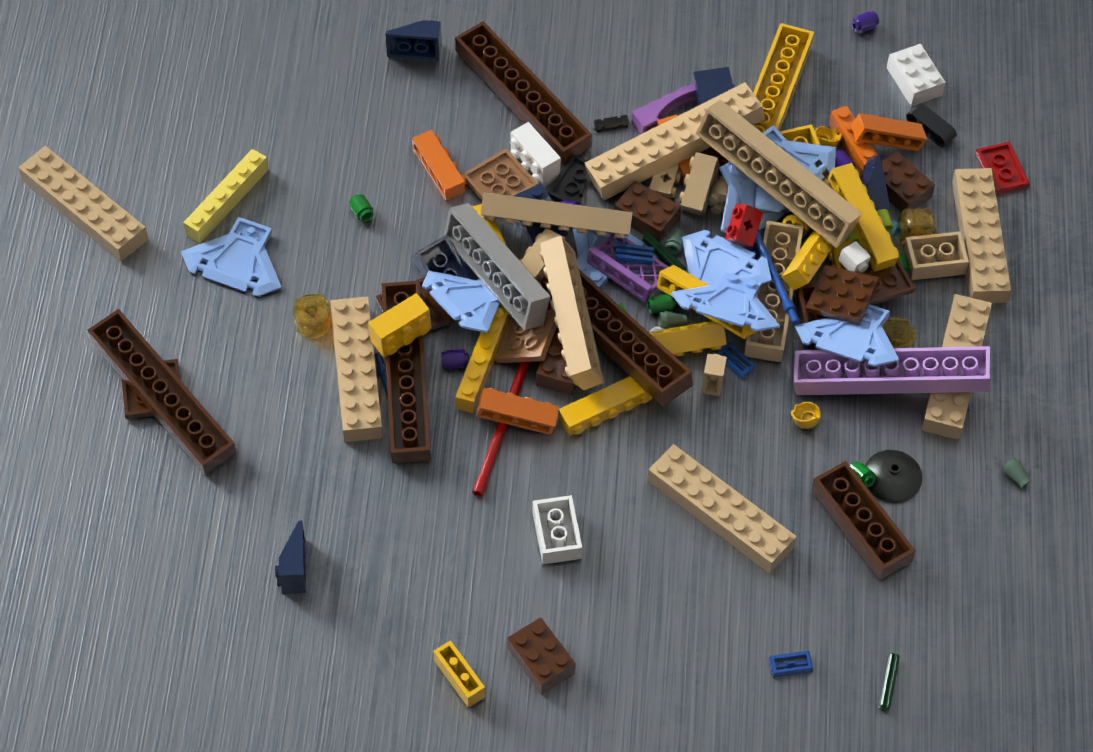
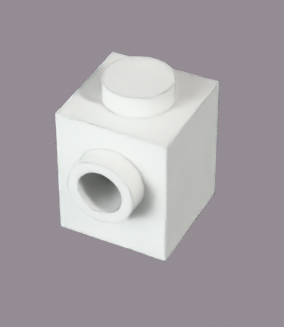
M855 241L842 249L838 260L847 270L862 273L868 268L871 256L866 249H863Z

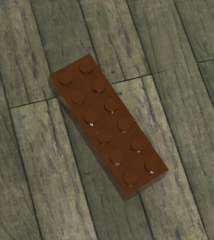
M847 461L813 479L812 492L879 580L913 562L916 550Z

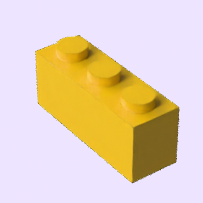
M451 640L433 651L434 662L468 708L485 698V686Z

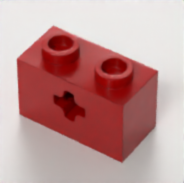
M736 204L732 211L730 224L726 230L725 240L741 247H753L764 212L748 204Z

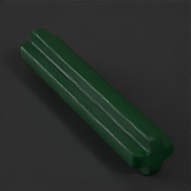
M647 232L643 235L642 241L648 247H654L653 252L669 267L675 265L684 271L686 270V267L651 233Z
M890 653L888 656L879 709L889 711L891 707L900 659L898 654Z

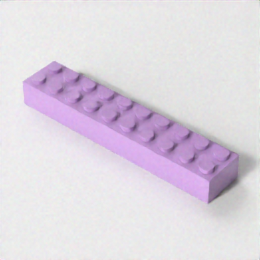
M990 346L894 348L899 361L876 367L868 365L869 361L867 360L858 362L824 350L795 351L793 382L796 395L991 392Z

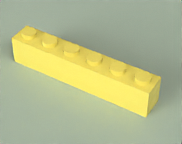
M251 149L183 222L186 236L201 244L269 170L267 157Z

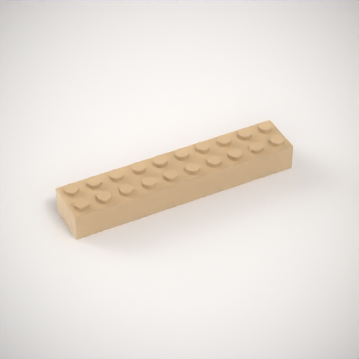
M745 82L585 162L588 177L603 200H606L628 189L635 180L640 183L694 156L696 152L700 153L710 148L711 146L696 135V132L707 108L721 99L752 125L765 120L763 106Z
M721 99L707 108L696 135L834 247L837 248L850 237L862 215L858 209Z

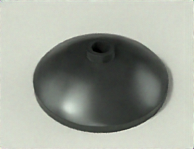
M880 451L871 456L866 463V466L876 475L874 484L868 487V490L882 501L890 503L907 501L914 497L921 487L922 471L919 464L914 458L902 451Z

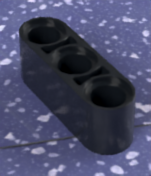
M922 103L906 114L908 122L922 124L926 137L941 148L945 147L957 136L956 130L949 123Z

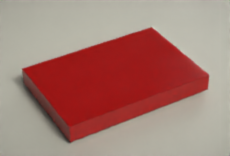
M1010 142L976 149L975 154L981 167L992 168L996 195L1029 188L1030 183Z

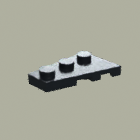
M575 154L572 155L547 192L551 199L557 202L564 200L581 204L587 178L585 162L588 160Z

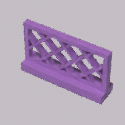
M611 234L599 246H593L589 250L588 264L644 302L657 289L659 275H656V270L668 268L667 265L653 257V265H629L628 262H625V265L619 264L615 261L616 255H614L613 250H616V245H612V241L617 239L623 244H636L627 238H614V234ZM602 250H610L611 255H606ZM630 270H639L640 275H635ZM643 270H652L653 275H643ZM644 280H654V284L650 285Z

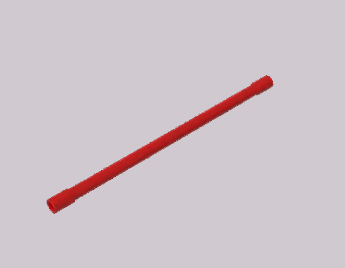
M550 303L548 304L547 310H550V307H551V304H550ZM530 362L519 363L509 393L518 396ZM501 422L497 424L482 469L472 491L475 496L482 497L484 495L490 472L508 424Z

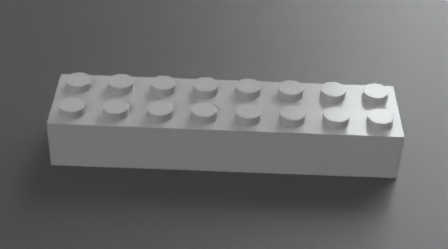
M469 203L451 207L444 235H447L458 254L524 331L543 325L550 301L548 292L543 289L527 268L523 266L507 245L502 242Z

